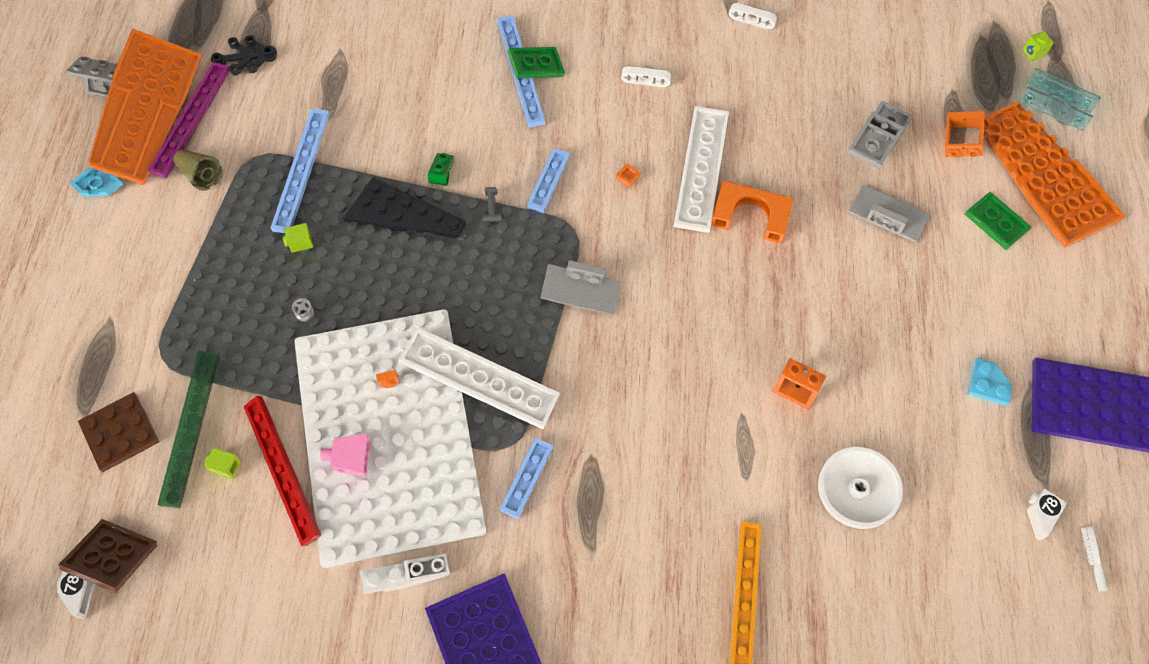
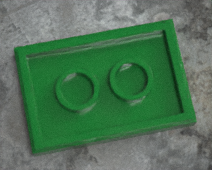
M556 47L508 49V55L516 78L564 77L565 70Z
M991 192L981 198L964 214L1005 250L1032 228Z

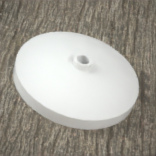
M864 447L842 449L834 453L826 461L819 474L818 490L823 505L835 519L847 526L859 529L878 527L887 522L899 509L903 495L899 473L885 456L874 450Z

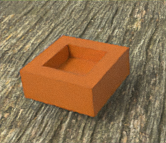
M626 163L616 174V179L630 188L640 177L641 172Z
M396 369L376 374L377 382L381 388H392L400 383Z

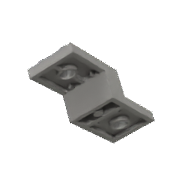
M881 101L876 111H872L847 153L880 169L887 156H890L913 115Z

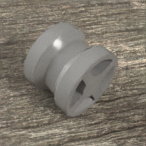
M305 298L295 300L292 305V311L296 318L302 322L311 320L314 316V309L310 301Z

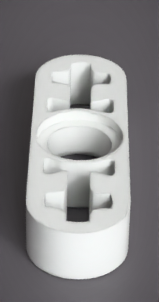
M739 3L732 4L729 10V16L732 19L766 29L774 28L777 21L774 13ZM749 14L755 15L757 18H752Z
M627 66L622 70L621 79L626 83L667 87L670 85L671 74L665 70Z

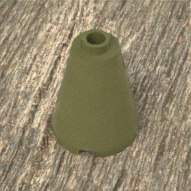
M179 150L174 155V164L195 188L206 191L210 190L211 188L209 187L213 184L217 185L219 183L223 168L220 166V161L215 157L188 150Z

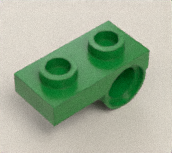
M446 153L436 154L428 171L429 183L448 185L450 170L454 163V155Z

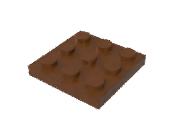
M135 392L78 420L97 466L102 472L159 443L158 437Z
M101 519L58 564L59 569L117 593L157 547V542Z

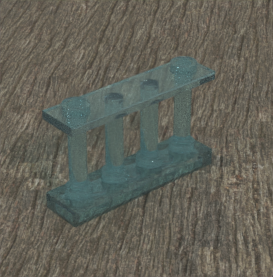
M1035 68L1026 83L1028 86L1022 92L1018 102L1084 131L1093 118V115L1088 113L1092 112L1101 97Z

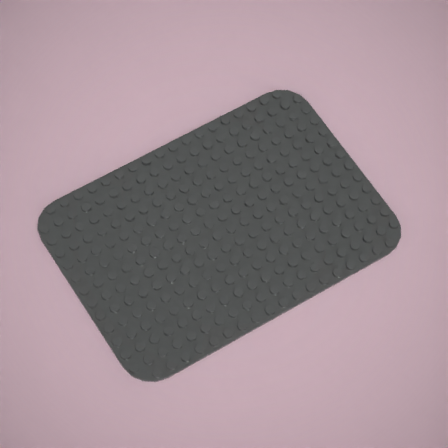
M267 153L253 157L241 165L235 174L166 321L159 341L162 360L170 370L182 376L302 405L295 350L296 338L433 311L447 310L453 344L542 384L565 305L541 299L547 266L551 264L566 268L569 260L577 262L580 241L575 229L570 224L553 215L495 202L496 214H501L502 221L483 222V215H488L487 200L314 162L293 225L307 223L314 248L291 253L289 246L285 247L283 242L285 233L273 232L271 225L295 157ZM372 177L465 220L466 226L458 238L436 236L435 233H417L415 230L407 229V231L382 228L378 225H362L360 222L354 221L349 223L344 222L343 217ZM300 298L309 300L314 309L313 318L306 322L299 321L292 311L293 303ZM462 392L472 448L484 451H499L511 447L524 436L530 423Z

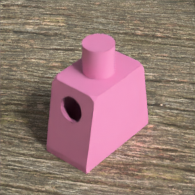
M367 434L335 438L332 449H321L320 459L321 461H331V468L336 472L367 478L371 439Z

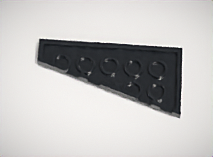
M372 177L343 217L344 222L349 223L354 221L360 222L362 225L374 224L382 228L407 231V229L415 230L417 233H435L436 236L458 238L466 226L465 220Z

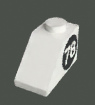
M1045 488L1038 493L1034 492L1028 500L1031 504L1027 512L1035 537L1039 541L1049 536L1067 504Z
M62 571V575L57 581V593L72 616L86 619L95 584Z

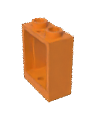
M985 111L947 112L946 157L983 156ZM979 127V143L951 144L952 128Z
M789 358L773 392L809 409L826 375Z

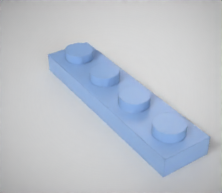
M553 148L527 203V208L545 213L570 158V153Z
M535 437L500 507L501 512L516 519L520 518L554 448L553 445Z

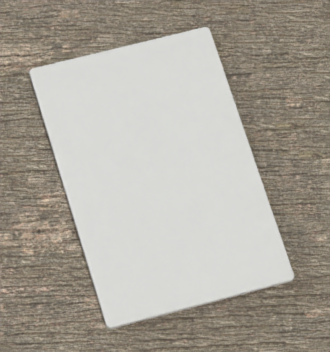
M447 310L433 311L295 339L315 521L321 533V536L317 538L320 565L323 568L483 536L487 532L462 392L399 363V359L417 327L453 343ZM396 369L400 383L392 388H381L377 382L376 374ZM367 434L371 439L367 478L336 472L331 468V461H321L320 459L321 449H332L335 438Z

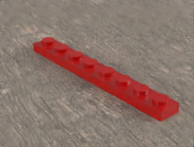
M255 396L243 406L299 542L301 546H307L320 537L321 533L262 396Z

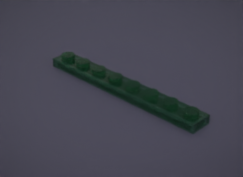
M198 350L157 504L160 507L181 508L220 357L217 352Z

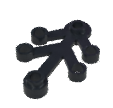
M248 35L245 37L246 45L258 50L251 51L241 45L237 38L231 37L228 39L230 48L236 49L241 53L230 55L214 53L211 56V62L226 65V62L241 60L238 64H231L229 66L232 75H239L245 66L249 73H255L265 61L272 62L276 59L277 50L274 46H263L255 40L253 35ZM253 58H258L255 62L251 61Z

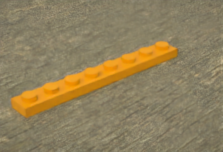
M741 521L739 526L729 664H752L762 524Z

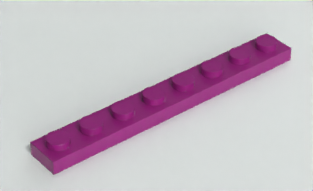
M216 62L211 64L149 167L148 171L150 174L167 179L175 165L173 161L175 153L179 150H184L229 74V66Z

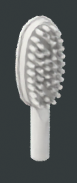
M1092 525L1082 527V537L1084 538L1083 541H1085V548H1087L1085 551L1087 552L1086 555H1088L1089 564L1094 565L1098 591H1108L1104 572L1100 565V556Z

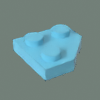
M91 167L69 182L83 197L110 196L123 185L115 175Z
M976 358L973 362L968 395L1007 406L1010 403L1011 383L996 363Z

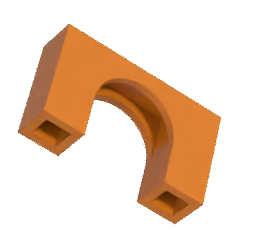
M723 181L711 226L728 230L732 214L736 208L745 204L756 205L766 213L768 219L764 239L781 244L794 198L774 194L767 190L755 189L751 186L735 184L731 181Z

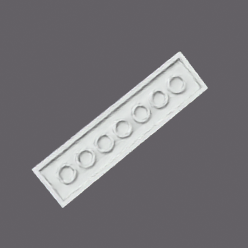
M697 106L694 108L673 227L706 233L710 232L729 115L728 111Z
M418 327L399 359V363L541 429H544L560 395L555 390Z

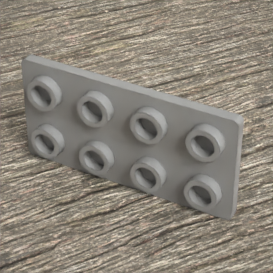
M83 56L79 57L66 71L68 75L84 78L86 94L107 98L117 64Z
M866 185L862 186L849 212L856 217L915 243L918 242L930 216L928 212Z
M569 260L566 268L548 264L541 299L613 316L620 281L605 278L606 269L580 262Z

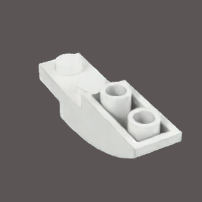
M445 553L406 560L402 564L360 571L363 594L383 590L388 592L419 585L448 576L450 572Z

